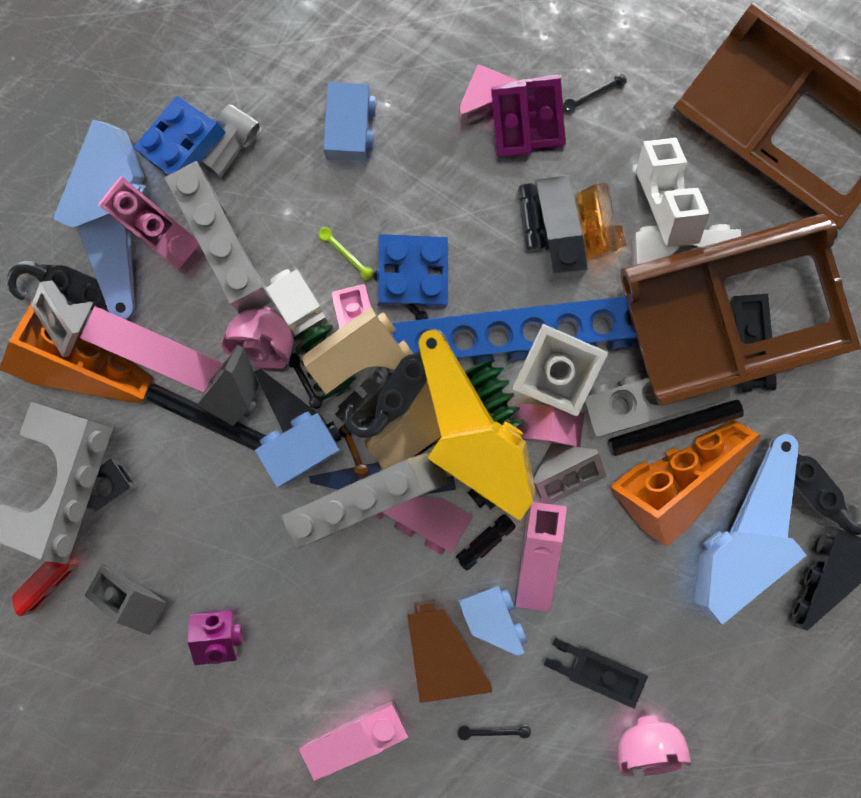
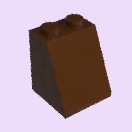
M435 600L415 602L414 609L408 610L407 617L419 702L424 703L492 693V685L488 675L444 606H436Z

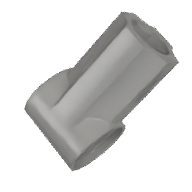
M232 104L227 105L216 121L226 133L200 163L219 177H222L241 148L245 149L251 144L260 129L258 121Z

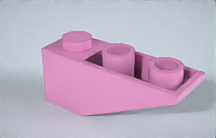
M121 176L98 203L101 208L177 269L181 268L199 245L194 236Z
M426 497L412 499L374 515L380 520L384 514L396 520L394 528L411 538L415 532L427 538L424 545L440 555L444 553L445 549L451 553L453 552L473 517L443 498Z
M533 502L527 510L515 607L551 611L563 542L566 506Z

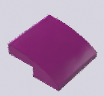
M561 74L524 79L491 87L498 156L532 153V148L566 145Z

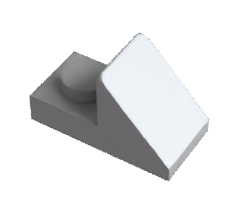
M53 280L39 283L31 307L62 357L70 355L85 325L93 303L86 302L68 305L65 296L60 293Z

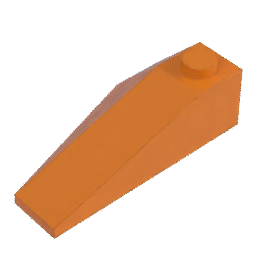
M31 302L8 342L0 365L1 371L31 384L141 404L152 380L150 374L132 361L81 339L83 331H81L70 355L62 357L32 309Z
M732 420L698 436L695 444L680 451L676 447L665 452V458L650 465L647 461L636 465L610 486L611 491L639 527L667 547L696 521L758 443L760 435L741 423Z

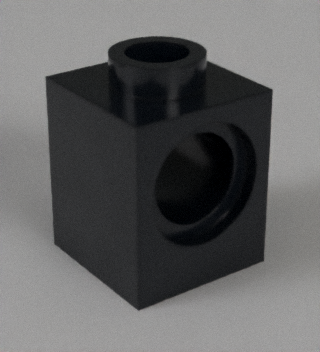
M109 459L100 466L86 507L88 510L94 509L95 512H105L138 489L119 460ZM107 478L111 482L112 489L110 494L103 498L99 495L97 486L102 479Z

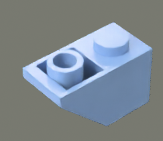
M496 584L458 599L472 636L517 656L524 654L522 644L527 643V639L520 622L513 625L508 611L513 610L514 606L507 589L500 591L499 586Z

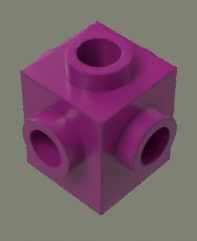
M232 610L189 616L188 646L194 666L237 661V646L243 645V630L241 624H235Z

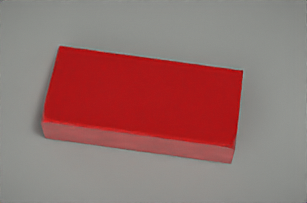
M71 555L68 564L45 561L13 594L12 602L15 613L18 616L32 614L78 567L79 563Z

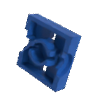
M176 96L133 148L149 162L156 164L165 173L170 175L195 161L200 164L226 132L213 119L179 96Z
M379 234L377 241V306L421 304L425 305L426 308H446L448 305V237ZM384 265L398 266L395 267L394 273L384 272ZM428 267H440V275L428 274Z

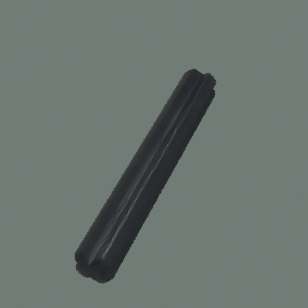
M152 384L147 391L145 399L159 407L254 451L262 446L260 440L266 435L238 422L232 426L198 406V403L157 384Z
M735 399L612 437L609 440L612 453L618 456L743 417L744 410L740 400Z

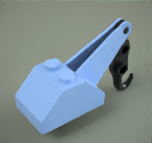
M92 120L53 217V220L69 227H77L96 278L66 265L39 264L32 261L18 262L10 269L6 282L8 290L17 299H25V295L17 288V278L22 274H29L36 277L40 282L53 280L66 300L74 304L92 302L91 310H93L94 306L98 308L106 307L110 313L123 319L130 317L135 312L130 231L98 205L120 176L145 195L147 187L142 185L145 175L126 131L106 122Z
M783 434L771 440L731 531H726L723 534L718 531L703 543L706 548L699 553L694 603L708 620L723 625L807 556L793 538H788L794 486L817 513L836 522L846 532L861 535V523L855 522L850 517L840 488L814 458L801 456L798 453L799 445L792 435Z

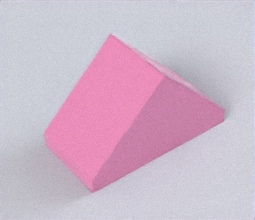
M478 64L459 107L458 118L460 123H465L493 111L491 87L519 80Z
M515 405L519 406L520 410L514 414V419L525 420V423L518 427L523 433L521 439L580 447L585 413L579 412L578 416H575L551 405Z

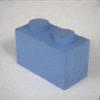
M328 82L323 148L326 159L367 161V150L374 149V130L369 129V117H376L377 97L371 96L369 84Z
M306 412L290 422L293 428L283 434L276 430L260 440L262 446L257 448L255 452L277 488L284 487L342 452L318 413L311 416L309 412Z

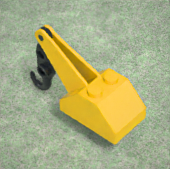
M434 329L424 332L419 339V351L405 356L399 362L380 391L375 417L372 422L367 426L356 424L353 419L354 405L348 404L344 414L346 427L352 434L360 438L377 436L384 430L387 424L409 409L428 380L441 438L427 458L520 521L533 503L535 495L526 441L521 439L523 433L508 422H504L501 425L492 420L444 334Z

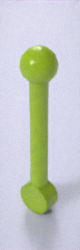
M323 227L319 230L320 239L324 242H329L360 271V276L363 280L368 281L373 278V270L369 267H364L333 237V233L328 227Z

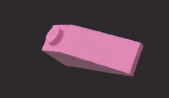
M392 699L301 746L299 751L315 781L403 741L409 737V730Z

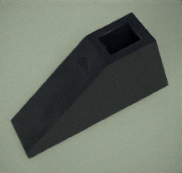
M829 528L827 533L822 534L817 545V552L820 554L816 565H812L809 568L805 577V585L808 586L803 599L800 598L797 601L793 610L794 627L808 631L861 584V537L841 529Z

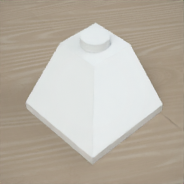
M542 324L513 385V390L578 416L608 352Z

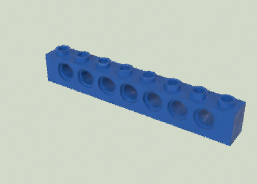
M625 296L392 323L396 329L393 332L396 342L399 344L404 340L413 353H417L420 349L419 339L421 335L426 331L434 329L444 334L458 361L473 360V365H479L494 360L493 357L507 356L508 361L526 360L534 342H530L524 337L523 329L530 325L541 329L542 324L558 330L559 323L564 321L570 322L576 329L574 338L595 347L611 344V349H624L632 347V341H638L635 330L629 326L627 321L630 311ZM593 319H606L610 325L609 333H597L593 328ZM500 329L506 333L508 341L503 346H495L489 341L488 334L492 330ZM466 333L470 335L474 342L473 346L468 350L458 349L453 341L458 334Z

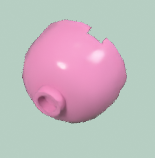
M260 307L240 312L230 321L224 335L222 348L226 354L230 355L235 347L239 345L244 348L248 359L255 361L252 364L253 368L266 371H280L285 369L286 363H289L293 351V331L285 319L273 308Z
M657 716L637 719L638 725L629 728L620 738L618 744V763L621 775L634 776L633 769H641L644 772V776L682 770V764L691 766L690 753L685 737L672 724L660 723Z

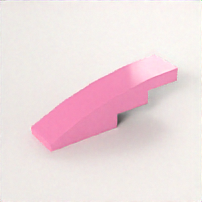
M94 306L80 337L89 343L200 392L204 391L210 378L222 365L217 360Z

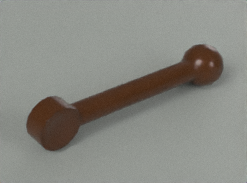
M343 424L339 428V434L345 438L356 467L354 470L356 477L364 479L370 474L369 468L366 464L362 463L351 437L352 433Z

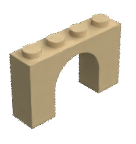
M370 307L301 357L305 368L324 393L327 394L362 369L381 366L395 370L399 362L405 356L413 354V352L404 340L399 344L391 335L396 329L383 312L378 316ZM428 380L404 414L387 424L384 430L377 436L363 438L367 449L383 470L408 458H412L441 437Z

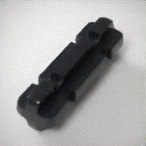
M534 183L522 184L519 186L518 194L519 201H522L520 209L523 231L527 234L524 238L527 251H538L544 248L545 243L544 235L540 233L543 228L539 202L536 201L538 199L537 185Z
M501 515L494 522L495 525L493 527L489 526L469 544L470 547L467 550L464 548L456 555V561L464 570H470L478 563L476 560L479 557L482 559L502 541L501 538L504 535L507 537L515 530L516 525L508 515Z

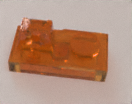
M596 183L578 192L577 197L588 260L602 258L627 246L624 226L614 225L613 223L614 215L608 183Z

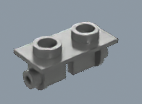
M383 367L381 370L377 368L360 385L368 394L362 398L356 391H353L337 406L339 410L335 415L345 424V410L348 404H353V419L355 423L360 426L369 425L375 417L379 393L392 373L386 367Z

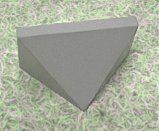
M551 444L533 481L542 503L552 504L607 475L596 449Z

